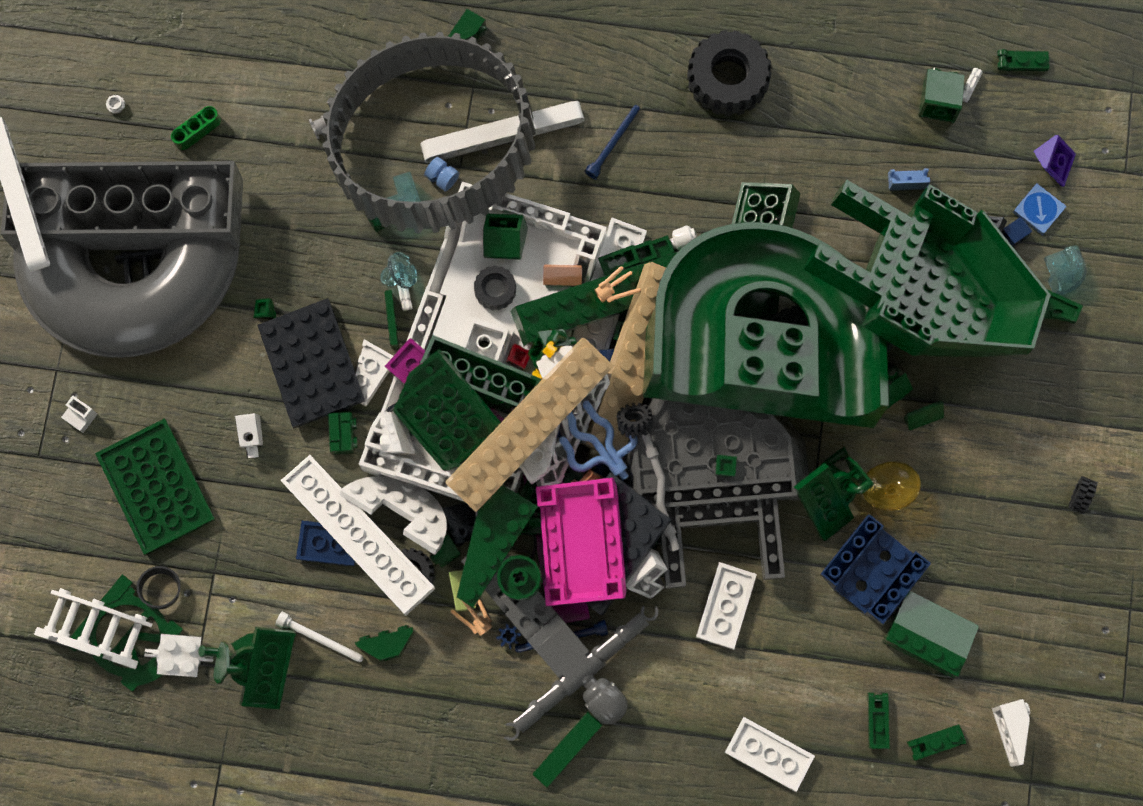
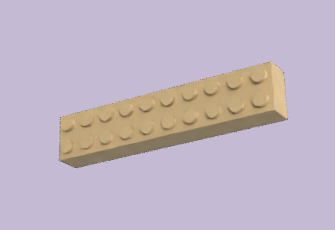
M653 262L647 263L643 267L636 289L640 288L641 291L635 293L632 298L610 363L614 366L607 373L610 384L607 390L604 391L601 402L596 410L599 416L607 419L613 426V446L616 451L626 446L629 438L625 437V434L622 435L618 430L617 412L620 411L621 407L625 408L626 404L632 406V403H635V405L642 403L644 398L646 328L655 308L660 280L666 269ZM591 419L586 433L596 436L606 449V430ZM581 442V445L596 450L591 442Z
M581 338L445 481L446 484L477 512L614 366L589 341Z

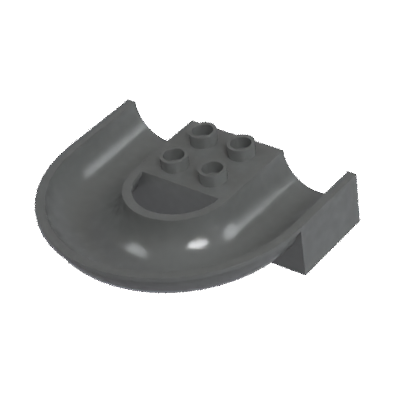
M235 161L19 163L50 266L30 272L23 255L5 193L1 235L14 249L15 279L23 302L35 320L51 336L63 344L88 354L118 358L134 357L162 350L184 339L199 328L220 305L234 278L240 247L243 177ZM163 249L162 258L155 270L144 279L130 284H117L103 279L95 272L90 261V250Z

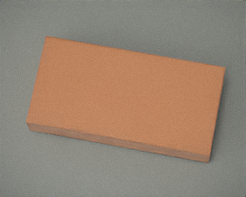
M582 265L543 266V285L577 286L582 284Z

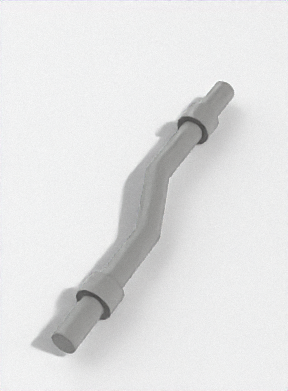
M648 433L646 436L642 435L647 449L645 451L647 458H650L657 477L656 506L668 516L664 504L665 476L657 456L659 455L656 447L654 448ZM670 523L664 534L669 539L672 551L680 549L675 535L677 533L676 529Z

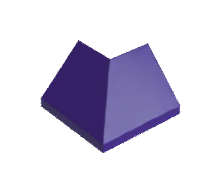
M1055 135L1034 150V153L1042 167L1060 186H1065L1076 153L1059 135Z

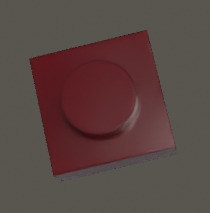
M513 344L506 363L523 371L530 358L528 355L529 350Z

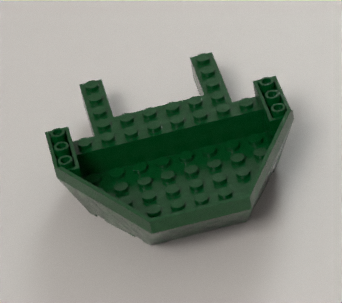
M846 180L836 192L831 205L880 233L866 270L819 243L809 256L804 270L869 307L862 327L912 356L989 357L1028 355L1035 348L1051 294L983 210L976 212L929 184L907 215L851 181Z

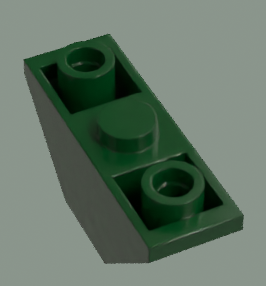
M409 625L398 627V631L390 633V630L379 632V636L371 638L370 635L360 637L359 641L355 642V645L377 660L384 662L402 656L414 636L415 630L413 627L409 628Z

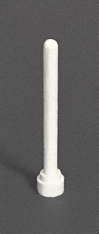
M282 611L278 616L275 626L281 629L290 628L357 662L363 661L361 654L292 621L289 614Z

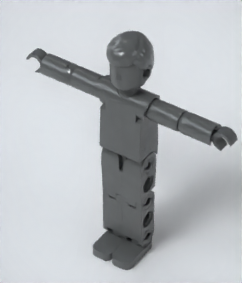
M466 557L461 561L464 565ZM497 571L485 591L560 678L553 682L551 689L539 700L531 701L528 709L513 722L505 724L506 726L515 727L516 735L504 738L509 741L515 740L519 736L520 731L524 733L545 713L550 711L567 695L570 697L581 686L586 689L583 693L585 706L600 723L614 724L620 721L628 708L625 695L613 682L610 683L606 678L596 680L594 675L607 665L605 663L649 625L647 621H653L657 618V606L655 608V615L652 618H647L644 615L643 605L641 614H637L626 625L617 627L610 639L603 645L595 646L590 652L552 606H546L545 598L539 591L530 599L521 601L511 599L505 595L498 586ZM522 575L517 576L518 582L524 580Z

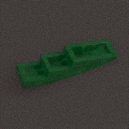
M667 235L598 258L604 276L614 273L621 266L625 270L675 252Z
M587 712L532 775L547 788L601 728L602 724Z

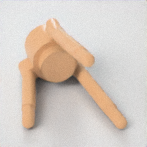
M621 266L605 281L598 284L599 287L594 290L600 301L604 302L607 300L610 303L613 300L640 292L641 289L638 288L612 296L615 293L613 287L632 275V272L629 271L610 284L609 282L623 270Z
M479 599L478 605L483 616L481 615L480 617L471 606L463 602L475 618V621L472 622L475 626L453 609L450 610L474 634L478 633L482 636L493 627L491 625L492 620L488 616L481 599Z

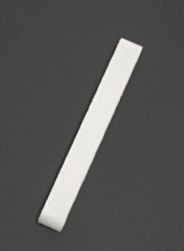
M578 101L532 112L536 130L535 135L577 125L584 121ZM515 116L425 140L420 144L425 162L431 163L436 157L444 160L512 142L515 140L520 124L519 117Z
M0 117V180L26 264L30 272H34L50 266V261L4 118Z

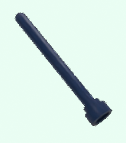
M638 105L632 107L597 160L586 167L584 172L587 176L595 180L601 173V165L639 112L640 107Z
M605 620L597 621L598 624H594V627L573 631L578 638L594 634L596 636L601 635V637L608 635ZM529 642L515 647L517 653L534 649Z

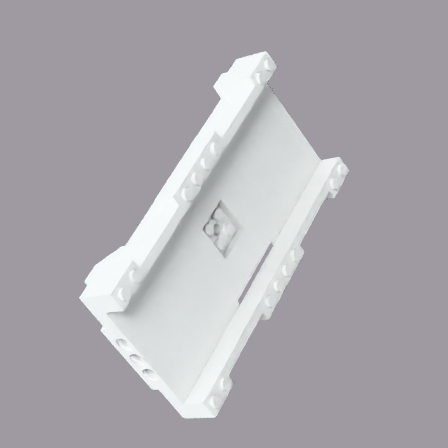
M462 182L459 192L472 185ZM506 193L502 197L504 203L492 205L489 208V213L524 215L528 231L521 260L484 258L483 226L486 216L481 213L474 216L473 223L468 224L466 221L457 223L456 229L453 230L446 226L444 242L407 341L410 338L413 339L426 351L430 339L434 335L514 367L506 363L512 345L517 344L530 350L532 344L523 346L510 311L517 305L574 287L570 285H543L544 265H582V284L589 282L606 237V227L570 216L568 212ZM501 266L513 274L516 281V296L508 307L501 310H490L478 303L474 293V281L477 274L479 275L480 271L486 269V267ZM498 279L490 280L486 285V292L492 297L502 295L505 290L503 282ZM572 331L566 332L568 338L572 337ZM486 340L490 344L483 348L479 346L481 341ZM530 358L523 372L532 375L535 366ZM394 376L382 411L378 414L368 433L359 466L365 473L380 477L385 475L464 501L445 482L458 467L442 470L414 436H410L415 451L413 455L391 454L381 449L380 437L383 435V429L381 428L382 412H386L389 406L398 401L400 392L404 387V384ZM494 409L504 419L508 416V414ZM520 466L503 483L504 486L517 494L523 475Z

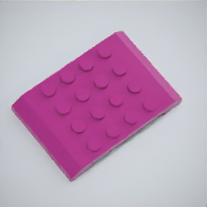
M605 478L536 487L537 506L540 507L546 574V586H544L546 606L625 598L626 580L618 491L615 479Z

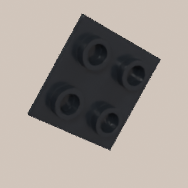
M464 502L442 508L454 544L461 546L464 542L471 541L475 516L471 511V507Z

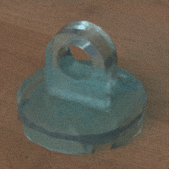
M398 251L389 256L388 267L382 271L380 280L386 286L392 287L397 284L401 288L407 289L417 282L416 268L413 264H410V258L406 254Z

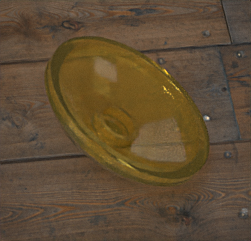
M901 462L881 463L867 472V476L874 483V486L864 492L863 496L870 505L877 509L886 511L899 510L910 505L918 497L921 489L920 477L907 464Z

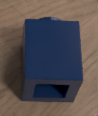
M1022 217L1013 221L1002 231V234L1012 247L1028 238L1032 233V230Z

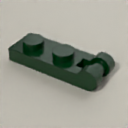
M1006 49L997 51V58H999L997 69L1000 71L1049 70V51H1008ZM1006 59H1011V63H1008Z
M868 692V749H890L888 693L875 695L874 692ZM875 703H881L882 708H875Z
M960 724L908 741L907 744L908 747H911L914 754L912 755L913 760L916 761L966 744V740ZM923 743L926 751L921 752L918 744Z

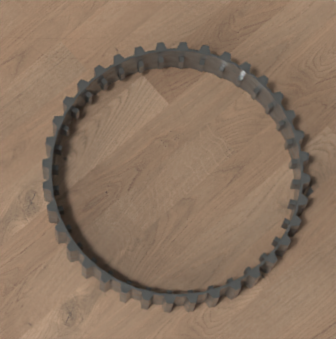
M424 32L414 39L404 36L402 42L393 44L391 41L387 42L385 49L381 51L374 49L370 51L371 57L366 60L359 59L357 61L358 67L354 71H346L344 74L346 80L343 84H336L334 87L336 90L335 97L329 98L327 101L330 111L323 114V119L326 123V127L322 128V135L326 141L323 143V148L347 200H352L357 211L364 209L368 219L373 220L377 217L382 226L387 227L393 224L401 232L406 228H414L415 233H421L423 229L431 228L433 233H437L440 227L449 226L453 230L456 229L457 223L466 221L468 224L473 223L474 216L480 213L486 216L492 205L504 203L502 197L507 192L513 193L516 190L514 186L516 180L525 177L523 168L525 165H530L532 161L529 151L535 149L533 135L536 134L533 123L532 110L521 76L516 75L514 65L511 62H505L504 55L501 52L495 54L492 52L491 45L486 43L480 46L477 44L476 38L471 37L468 40L461 39L458 33H455L452 37H446L443 35V32H437L435 36L427 37ZM440 65L460 66L486 73L506 86L508 91L512 92L514 100L517 102L520 120L515 140L506 156L496 168L482 180L465 190L436 200L420 202L397 201L366 191L358 184H355L349 173L345 170L342 163L341 144L349 120L360 104L372 92L397 76L424 67Z

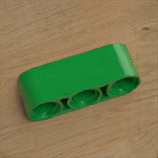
M212 106L204 107L174 129L171 133V139L176 148L186 150L218 127L221 118L217 110ZM215 115L213 119H207L208 116ZM200 126L198 130H192L193 127ZM180 137H185L183 141H177Z

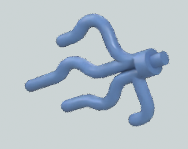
M585 400L582 405L595 423L603 426L606 430V449L596 436L580 432L577 429L576 418L571 411L567 416L571 434L579 440L591 442L600 456H596L584 464H578L575 460V451L565 436H561L559 442L567 453L569 466L577 472H585L597 464H605L615 476L619 475L624 480L629 475L625 471L627 466L622 457L636 447L638 443L637 436L633 439L630 435V442L616 451L613 446L614 429L612 424L607 419L599 416L591 403Z

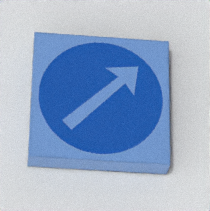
M1036 184L1015 208L1013 213L1018 217H1022L1029 226L1043 235L1066 208V205Z

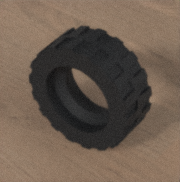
M501 266L482 269L474 281L475 297L478 299V303L482 304L486 309L501 310L508 307L516 296V281L513 274ZM498 279L503 282L505 290L502 295L492 297L486 292V285L490 280Z

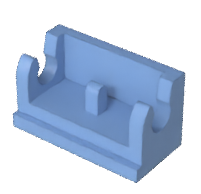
M926 168L922 171L890 170L888 172L889 190L926 189L930 183V177H927L929 169Z

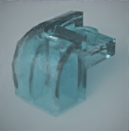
M1078 246L1064 248L1063 251L1044 258L1051 275L1048 283L1052 292L1058 295L1069 293L1077 289L1085 280L1087 272L1086 263Z

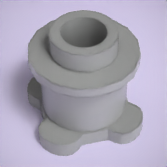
M323 115L321 116L322 118L313 122L309 119L317 139H319L318 135L322 134V128L326 127Z

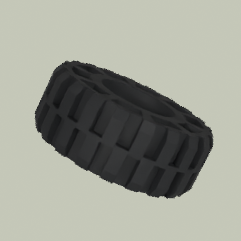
M723 30L719 34L712 33L708 35L707 40L702 39L698 43V47L694 48L689 59L687 80L689 81L688 87L690 92L694 93L693 98L697 102L700 101L704 109L713 110L712 113L717 115L719 113H724L725 116H732L734 113L741 115L744 114L746 109L748 111L755 108L756 103H760L763 100L764 94L767 93L772 66L771 60L768 59V52L766 49L761 48L762 44L758 40L754 41L751 35L747 33L745 35L741 34L740 31L733 30V32ZM721 62H735L745 70L746 79L739 84L726 85L719 82L713 76L712 68Z

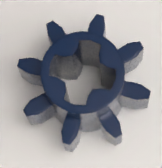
M506 624V629L502 630L499 628L501 636L496 638L503 641L501 647L506 644L511 649L512 644L519 645L516 637H520L521 634L515 633L516 626L511 629ZM507 632H510L511 635H514V637H511V641H507L506 638H503L507 635Z

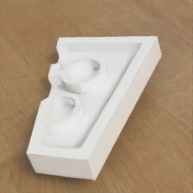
M364 340L356 375L365 398V402L360 404L367 407L389 373L384 366L393 355Z

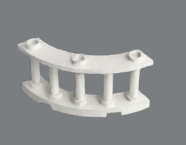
M61 588L59 592L51 591L50 594L56 595L59 598L48 626H45L44 629L37 627L34 635L99 657L102 653L104 654V659L136 669L138 661L131 659L133 656L131 653L142 625L152 627L153 625L146 621L147 617L138 614L135 617L104 607L105 603L96 599H93L92 602L71 596L70 591ZM66 600L73 601L62 630H59L57 634L55 627ZM80 604L92 607L81 637H78L77 640L69 638V631ZM99 611L113 614L103 643L99 647L90 645V640L88 639ZM124 618L135 623L124 651H121L120 655L110 652V644L120 619Z

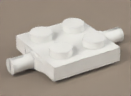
M161 634L160 645L157 650L145 648V652L148 653H145L144 657H154L157 659V674L197 677L198 666L201 661L213 662V658H205L213 656H199L198 650L201 645V637Z

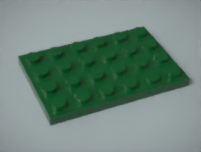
M165 418L95 453L145 556L216 520Z

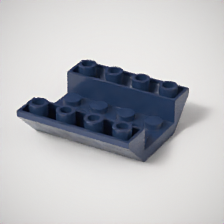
M868 514L820 575L834 591L859 611L884 624L931 563L918 552L912 553L882 529L884 525ZM883 551L888 552L890 555V560L887 562L880 559V553ZM858 581H863L866 584L865 591L857 590L856 583Z

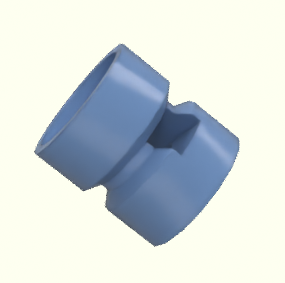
M436 157L426 168L424 176L431 182H436V185L446 192L457 181L459 172L452 166L447 167V163L444 160Z

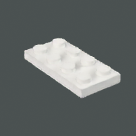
M719 562L696 638L734 650L757 574Z
M745 717L740 722L725 751L729 756L797 792L815 757Z

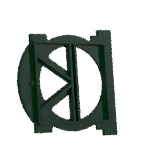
M123 574L100 600L105 603L104 607L110 609L122 605L137 606L145 610L141 616L147 617L146 621L151 616L154 618L160 633L139 632L137 640L158 642L160 645L161 634L180 635L183 631V628L173 620L167 623L159 610L148 607L139 597H135L134 593L136 591L130 587L133 582ZM99 611L88 639L90 640V645L98 647L96 639L97 627L107 612ZM89 615L70 638L77 640L78 637H81ZM133 625L111 652L120 655L121 651L125 649ZM68 646V647H69L70 649H72L74 652H76V651L78 650V649H75V648H73V647ZM135 648L132 650L131 655L133 656L131 659L138 661L136 669L116 666L113 664V661L104 659L102 653L100 657L91 654L103 669L122 677L121 683L132 692L137 686L151 683L163 675L157 674L158 663L154 657L146 664L141 665Z

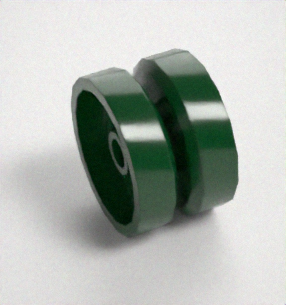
M522 555L511 556L503 561L497 573V582L501 591L509 598L519 601L530 599L536 595L541 588L543 580L542 572L537 563L529 557ZM522 575L524 580L518 582L517 576Z

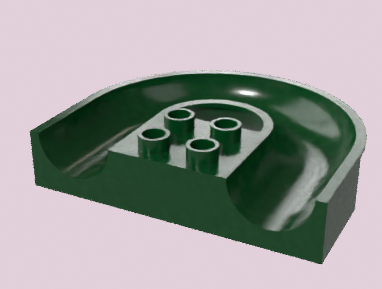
M761 222L729 224L707 231L692 239L672 258L663 273L656 294L655 308L646 328L643 397L874 428L889 406L887 341L862 327L869 307L804 270L809 256L819 243L843 256L837 250L814 236L787 226ZM750 292H774L788 298L800 307L807 316L809 326L733 316L737 302Z

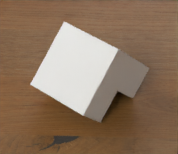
M72 396L66 404L68 409L61 418L84 433L97 416V413Z

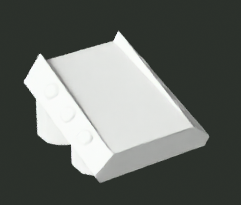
M382 412L381 428L383 429V435L380 437L381 449L391 454H415L408 428L395 413Z

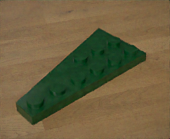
M503 484L478 510L456 597L472 608L479 601L538 508Z

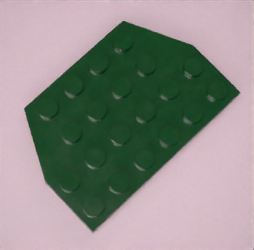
M440 349L410 371L393 409L397 417L442 470H449L454 467L459 468L501 423Z

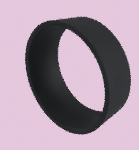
M155 566L149 568L140 576L137 582L139 598L152 609L161 610L172 606L180 594V579L168 567ZM156 574H166L172 577L178 586L175 598L161 606L148 604L142 595L144 583Z

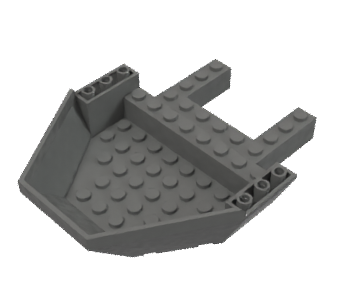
M644 397L642 406L645 404L648 408L650 407L653 416V428L648 433L654 448L656 447L659 455L657 456L665 476L664 504L668 516L672 519L671 524L676 529L677 533L675 535L680 549L672 551L669 539L665 537L664 532L660 536L662 560L668 569L664 572L665 589L686 587L681 538L682 528L757 522L763 580L783 579L785 571L777 501L800 500L794 486L809 475L805 440L787 416ZM637 436L638 443L636 447L622 458L627 466L625 471L629 475L622 481L656 506L657 477L650 458H647L645 452L647 449L643 438H638ZM717 455L737 456L735 477L715 475Z

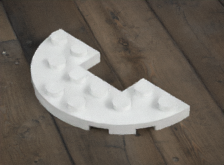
M371 476L351 482L340 490V496L369 514L376 511L382 504L411 521L404 529V536L433 554H436L441 548L446 534V517L439 502L424 488L388 476Z

